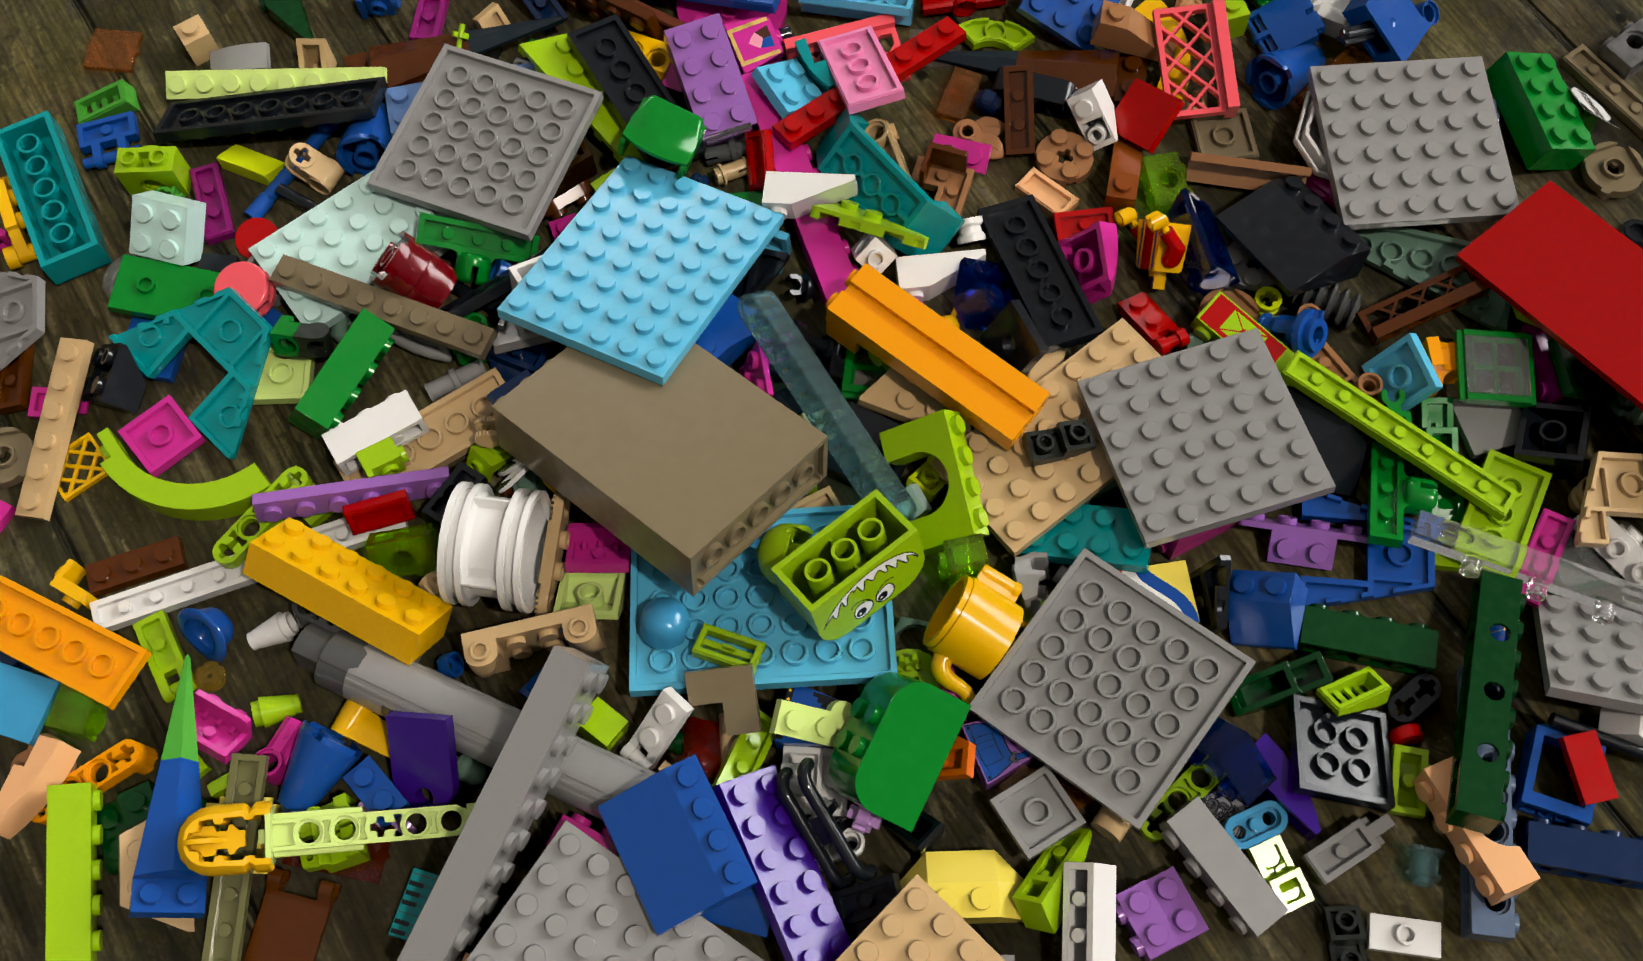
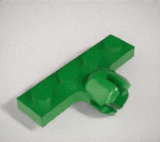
M419 212L415 242L455 251L454 273L458 275L457 280L469 283L471 278V283L475 285H482L489 281L492 263L495 259L522 262L536 254L540 236L534 235L530 242L477 223Z
M1372 437L1368 450L1366 543L1400 549L1403 543L1404 514L1419 517L1431 516L1433 513L1431 509L1436 507L1438 492L1435 491L1438 490V484L1432 479L1407 476L1404 472V458L1386 446L1379 445L1378 441Z

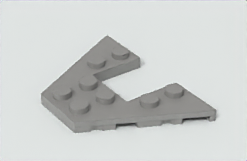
M0 271V371L45 334L46 281L38 276L21 275L12 271H8V273Z

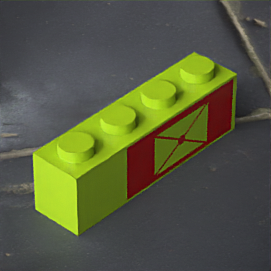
M1221 291L1216 294L1190 324V327L1194 329V334L1206 343L1258 328L1280 374L1295 354Z

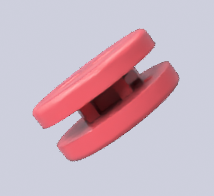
M246 261L235 262L226 266L219 273L214 284V295L225 288H233L262 317L273 307L277 291L276 287L269 280L270 276L266 271Z

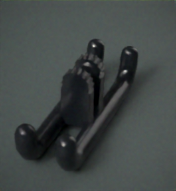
M806 757L797 768L798 784L814 811L809 819L806 817L790 788V780L794 775L793 770L790 767L781 769L776 780L780 800L830 883L838 889H844L854 886L857 879L861 881L873 879L878 872L877 866L868 864L864 867L843 834L850 825L846 817L835 820L832 816L839 806L836 799L825 803L813 784L811 771L815 765L814 760ZM829 843L834 844L850 872L844 876L839 872L825 849V845Z

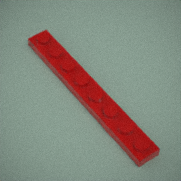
M946 16L887 53L886 55L899 81L904 80L965 41L966 31ZM836 86L772 126V133L790 151L833 125L841 115L845 105Z

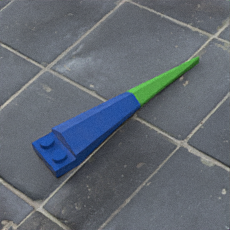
M189 654L184 659L131 883L129 917L203 918L205 914L208 876H202L189 870L181 861L177 848L180 827L188 816L202 808L191 658Z

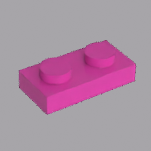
M935 133L933 143L952 145L956 149L969 152L967 168L975 169L976 174L986 175L992 145Z

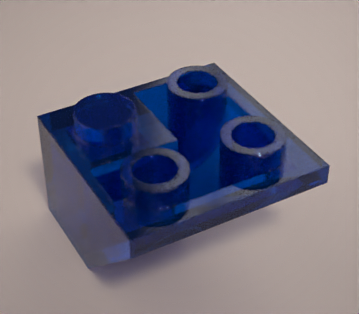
M964 257L959 264L952 304L964 328L983 331L1011 300L1018 299L1000 263Z

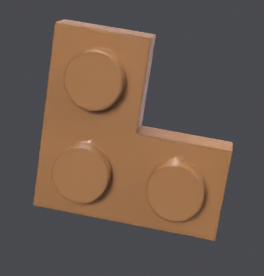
M918 156L911 176L918 185L920 168L924 160L923 156ZM932 164L924 187L920 188L936 192L934 201H946L961 216L974 178L975 169L967 168L964 173Z

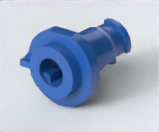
M1307 308L1302 310L1297 316H1273L1272 313H1263L1258 319L1260 325L1285 346L1292 347L1294 353L1299 350L1310 358H1313L1324 347L1327 340L1328 328L1324 320V310Z

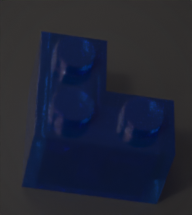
M1220 717L1214 722L1188 760L1194 766L1202 765L1210 775L1216 778L1220 783L1218 786L1219 791L1228 800L1233 802L1236 799L1248 807L1277 779L1248 732Z

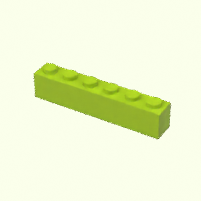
M92 782L47 785L45 961H97V951H102L103 932L102 930H97V916L103 913L102 894L97 895V880H102L103 861L102 859H97V845L103 844L102 824L97 825V811H102L103 792L102 790H97V785Z

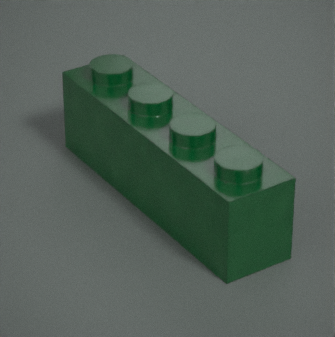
M1314 603L1305 605L1297 650H1293V652L1309 655L1320 650L1323 658L1413 676L1421 673L1431 674L1436 669L1439 631L1428 629L1427 625L1421 623L1406 625L1396 623L1390 617L1379 616L1370 618L1362 616L1358 611L1343 610L1339 612L1329 610L1326 605Z

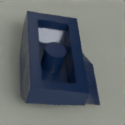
M539 344L495 354L492 345L486 358L490 362L491 369L496 367L503 380L507 382L526 369L532 375L550 359L553 352L551 347Z

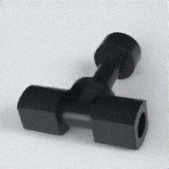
M791 319L783 330V340L793 346H799L803 343L816 349V356L822 359L820 373L825 377L828 384L834 385L843 381L845 360L841 358V349L844 346L827 334L819 338L809 333L805 323L797 319Z

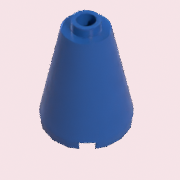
M1314 43L1257 55L1249 61L1246 68L1247 86L1251 84L1255 92L1252 94V97L1262 107L1269 110H1277L1287 106L1308 84L1307 71L1309 67L1325 65V55L1323 50Z
M381 102L375 118L368 121H351L337 145L336 158L338 163L352 175L354 172L365 176L373 171L392 139L387 105Z
M303 720L277 799L282 805L280 810L283 813L307 811V808L317 806L360 759L364 752L363 749L353 741L348 747L345 745L346 741L343 740L344 736L316 722L311 721L309 724L306 720Z

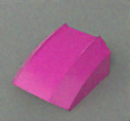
M1097 221L1090 225L1091 227L1069 238L1058 241L1090 305L1110 296L1114 287L1118 264V235L1115 223Z

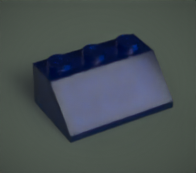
M1187 188L1180 190L1167 213L1169 222L1192 225L1183 263L1190 273V276L1187 277L1190 287L1195 293L1199 292L1206 296L1213 290L1221 288L1226 290L1241 282L1219 226L1214 221L1215 217L1210 205Z

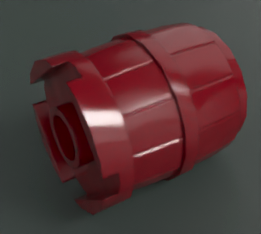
M402 231L397 235L401 238L397 245L390 242L373 268L377 276H370L369 280L379 288L384 287L389 292L438 309L452 291L458 275L454 273V268L440 258L436 252L415 242L414 237Z

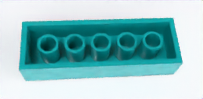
M46 110L0 129V156L41 269L58 285L113 262L64 132L49 111Z

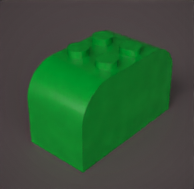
M888 672L876 676L865 686L860 697L853 702L850 709V718L845 728L836 737L835 749L831 755L828 769L833 788L843 798L912 832L969 713L971 705L934 685L899 673Z

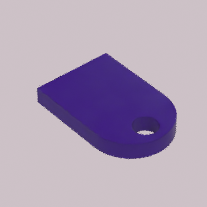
M391 711L385 717L393 784L410 803L411 808L449 804L455 798L459 789L453 715ZM422 788H426L432 793L433 801H429L423 796Z

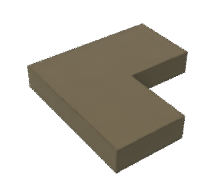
M753 663L692 670L684 673L688 703L691 706L723 703L727 736L761 732L762 726Z

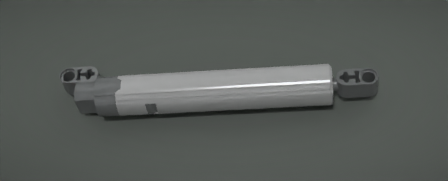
M292 602V611L302 631L295 640L291 651L299 667L314 673L315 683L319 687L344 699L353 701L383 717L391 711L453 715L456 751L490 768L494 767L522 710L415 661L408 666L315 613L304 615L309 610ZM575 735L578 738L577 744L573 752L568 757H564L559 767L562 769L560 779L553 788H549L547 794L602 820L597 810L599 805L654 775L656 772Z

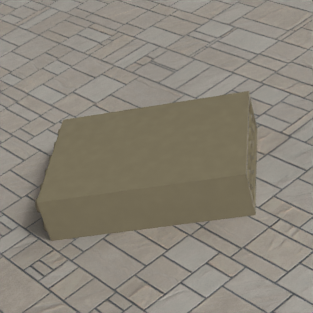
M696 343L663 386L567 346L554 358L547 360L531 376L524 378L509 393L498 398L491 406L500 447L693 597L827 476L828 436Z

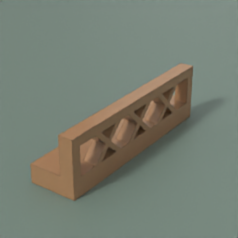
M1189 151L1184 181L1257 190L1272 180L1290 175H1296L1306 185L1307 176L1311 177L1313 168Z

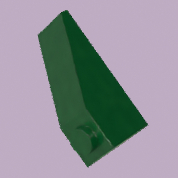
M259 0L263 12H269L274 23L295 41L297 38H314L302 0Z

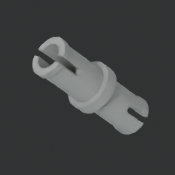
M477 359L456 370L455 368L449 369L448 374L425 383L424 387L430 399L434 402L436 399L455 391L486 373L487 370L482 360Z

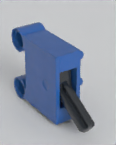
M1351 0L1342 12L1350 27L1339 30L1337 41H1341L1343 46L1362 42L1374 62L1407 61L1430 26L1438 23L1439 9L1432 0H1426L1417 4H1413L1411 0Z

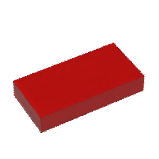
M772 129L745 133L750 192L763 191L766 171H775Z
M406 489L343 506V515L353 535L416 519L415 510Z
M1596 730L1558 738L1580 806L1619 798Z

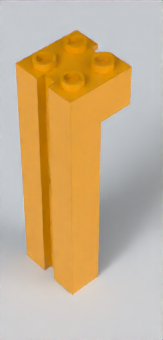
M866 263L859 271L853 270L845 281L847 288L840 293L835 292L826 303L827 315L825 320L827 335L854 354L857 353L859 345H861L952 411L959 412L965 421L1007 451L1012 448L1047 402L1050 394L1047 390Z

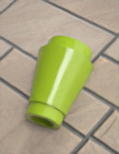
M299 694L258 697V700L250 702L256 728L264 726L266 729L284 721L286 716L293 717L296 714L303 713Z

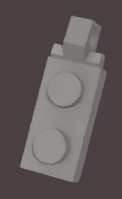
M1387 813L1373 823L1366 816L1362 819L1359 818L1301 858L1323 887L1380 849L1381 845L1385 843L1380 835L1396 824Z

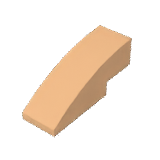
M39 735L25 765H13L0 791L1 837L10 840L47 804V785H59L64 782L80 755V750L61 740Z

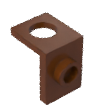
M930 142L920 168L919 186L924 187L932 164L965 173L969 152L956 149L952 145Z

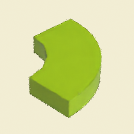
M977 18L959 24L966 31L964 42L972 51L982 47H995L1004 51H1021L1033 44L1035 36L1030 31L1008 20L1001 22L989 20V18Z

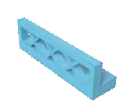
M798 0V2L802 3L801 11L854 19H865L881 14L894 15L895 24L911 26L913 19L914 0Z

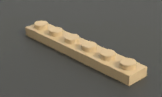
M60 337L15 512L16 516L50 521L94 348V343L88 340Z

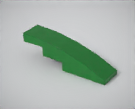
M1428 397L1418 404L1419 428L1459 453L1458 427H1454L1453 398ZM1422 470L1423 478L1432 479L1438 484V490H1435L1438 492L1436 507L1431 509L1433 513L1429 516L1430 522H1461L1464 514V497Z

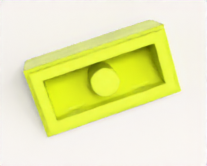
M237 144L222 152L216 158L223 169L267 186L285 166L283 161Z

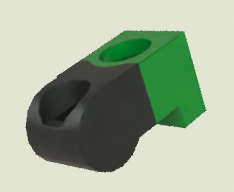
M281 315L270 332L275 355L310 359L324 358L331 355L334 351L330 329L325 323H299L294 321L293 316Z

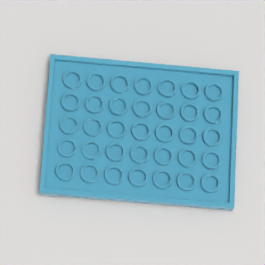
M627 155L497 308L498 317L663 386L782 226L784 214L774 212L771 209L684 176L683 178L676 179L677 174Z
M854 505L792 508L768 530L779 524L807 525L816 535ZM768 530L694 597L631 549L630 696H659L663 689L670 686L678 694H687L684 675L686 671L723 667L692 656L691 650L704 623L766 643V651L761 656L762 660L757 665V671L754 676L756 690L866 684L880 674L888 672L898 673L892 600L848 634L828 641L822 639L781 594L778 586L772 584L763 576L758 565L756 549ZM658 597L677 599L686 605L690 615V627L685 635L684 642L669 650L655 649L646 644L640 632V617L643 609L649 601H653V599ZM708 635L706 636V639L721 644L725 643L734 646L737 649L754 654L755 652L754 650L738 646L736 644H732Z

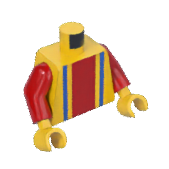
M1127 207L1115 212L1114 219L1118 226L1124 227L1129 224L1131 227L1129 232L1137 241L1136 267L1149 270L1146 288L1165 290L1167 273L1180 274L1182 271L1192 225L1169 222L1168 217L1159 211L1146 215L1145 219H1139V222L1136 221L1137 212L1134 208Z

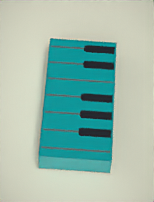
M417 868L413 869L388 935L407 941L439 875Z

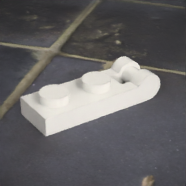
M671 686L663 689L631 740L620 751V755L653 771L694 708ZM642 747L648 752L647 756L640 751Z

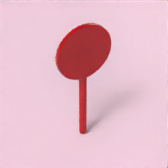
M265 218L248 219L236 231V247L245 258L249 259L252 256L249 248L279 229Z

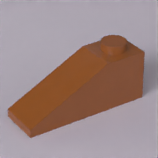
M1120 138L1113 144L1103 207L1112 206L1113 215L1123 208H1134L1143 152V149Z

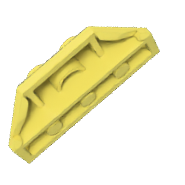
M995 850L925 852L900 881L903 889L918 874L968 924L1023 922L1012 896L1024 879Z

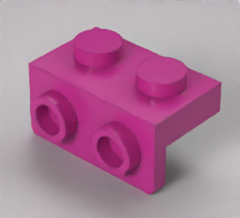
M599 523L568 524L567 531H570V543L565 559L566 573H630L631 548Z
M198 689L193 693L198 749L226 765L231 760L232 753H238L253 738L251 718L245 711L234 709L225 704L217 695L208 694Z

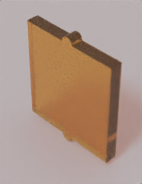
M95 28L91 43L86 47L88 52L83 67L88 70L132 73L137 56L141 55L139 50L144 37L143 33Z

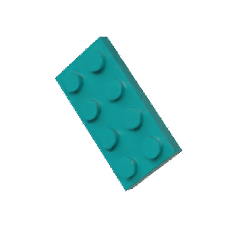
M1083 504L1018 555L1020 557L1034 551L1048 553L1049 563L1072 565L1085 548L1117 570L1148 574L1152 547L1144 548L1128 508Z

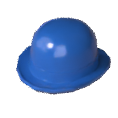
M207 607L200 610L195 608L181 609L177 614V626L187 642L208 660L222 662L226 657V646L234 637V626L226 613L218 608Z

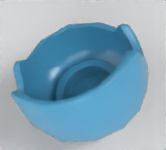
M658 597L653 599V601H649L640 617V632L645 643L655 649L664 650L681 645L690 627V615L686 605L671 597Z

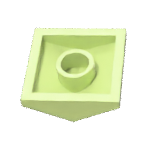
M565 569L564 578L559 583L553 612L592 603L597 619L618 620L624 609L627 573H566Z

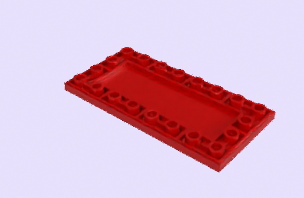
M1550 180L1457 253L1456 261L1643 411V249Z

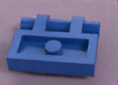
M133 111L76 125L79 148L84 154L92 152V157L82 159L86 170L96 167L98 170L108 168V164L116 162L117 150L105 153L104 149L118 146V148L142 147L140 144L130 146V142L141 140L137 117Z

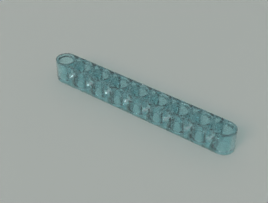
M770 290L741 296L737 304L741 319L810 423L828 436L829 452L861 500L877 489L908 521L912 520L916 512L913 499L777 296Z

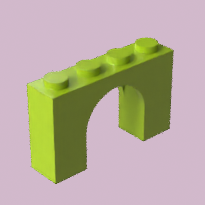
M947 409L939 410L879 433L886 463L905 465L934 455L943 463L947 471L949 486L943 504L932 514L909 521L919 532L925 556L989 535L987 527L989 519L980 499L981 486L974 474L972 466L973 454L967 446L964 434L966 425L959 412Z

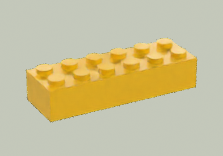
M288 517L252 540L249 544L242 574L408 666L444 637L453 609L452 605L445 603L438 596L415 586L412 582L389 572L383 566L367 560L357 552L336 543L328 536L314 531L298 520Z

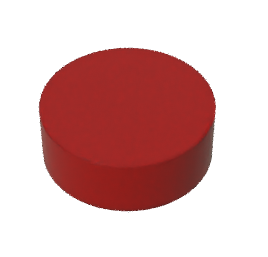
M1415 723L1396 727L1388 733L1391 747L1394 744L1413 746L1425 738L1420 725Z

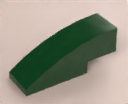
M1319 650L1288 663L1285 661L1247 676L1230 701L1236 716L1241 717L1285 704L1292 694L1302 696L1314 694L1318 688L1334 681Z

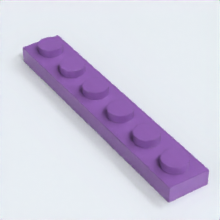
M446 466L252 494V505L259 523L266 521L276 522L288 517H310L314 514L328 512L339 513L343 512V506L403 489H406L410 501L432 498L450 476L449 468Z

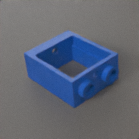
M1537 724L1525 734L1516 776V789L1512 795V808L1534 817L1550 819L1552 823L1564 827L1565 824L1591 825L1595 804L1580 806L1578 802L1577 806L1533 791L1542 744L1561 749L1558 738L1569 735L1560 732L1561 729L1548 724ZM1601 745L1605 755L1606 746Z

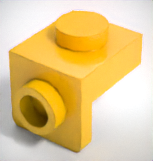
M68 559L56 571L54 579L49 584L64 595L61 599L63 602L76 610L83 606L91 611L89 603L98 600L88 591L77 586L86 575V571L72 559Z

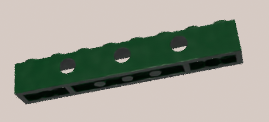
M1482 570L1473 584L1445 823L1489 835L1497 824L1504 822L1507 812V804L1502 802L1503 792L1507 790L1510 780V772L1505 771V766L1513 748V741L1508 740V735L1516 717V711L1511 709V703L1518 691L1519 683L1518 680L1514 679V671L1518 669L1521 660V651L1517 650V642L1520 641L1524 630V623L1520 622L1519 618L1525 608L1527 596L1522 593L1523 580ZM1501 625L1506 628L1504 641H1498L1492 637L1490 633L1492 626ZM1494 683L1500 686L1499 700H1492L1486 696L1484 692L1486 684ZM1488 744L1494 747L1492 762H1487L1480 758L1477 752L1478 746Z

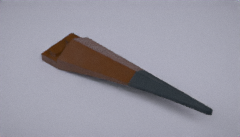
M556 16L464 31V33L470 35L469 40L463 39L461 48L482 54L520 38L563 24L565 18L564 16ZM452 34L372 46L370 51L345 56V67L387 68L388 88L419 83L425 80L444 44L456 47L457 38L452 37Z
M1115 50L948 51L933 60V62L995 74L997 69L1002 66L1032 64L1033 72L1070 81L1077 87V90L1102 79L1114 107H1117L1135 78L1146 82L1149 59L1131 54H1123Z

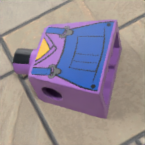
M983 720L966 723L961 727V737L976 745L974 767L985 791L992 789L1029 766L1033 760L1032 755Z

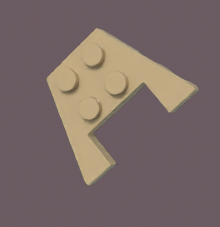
M1598 451L1592 455L1574 539L1575 547L1604 548L1609 545L1606 516L1643 518V454Z

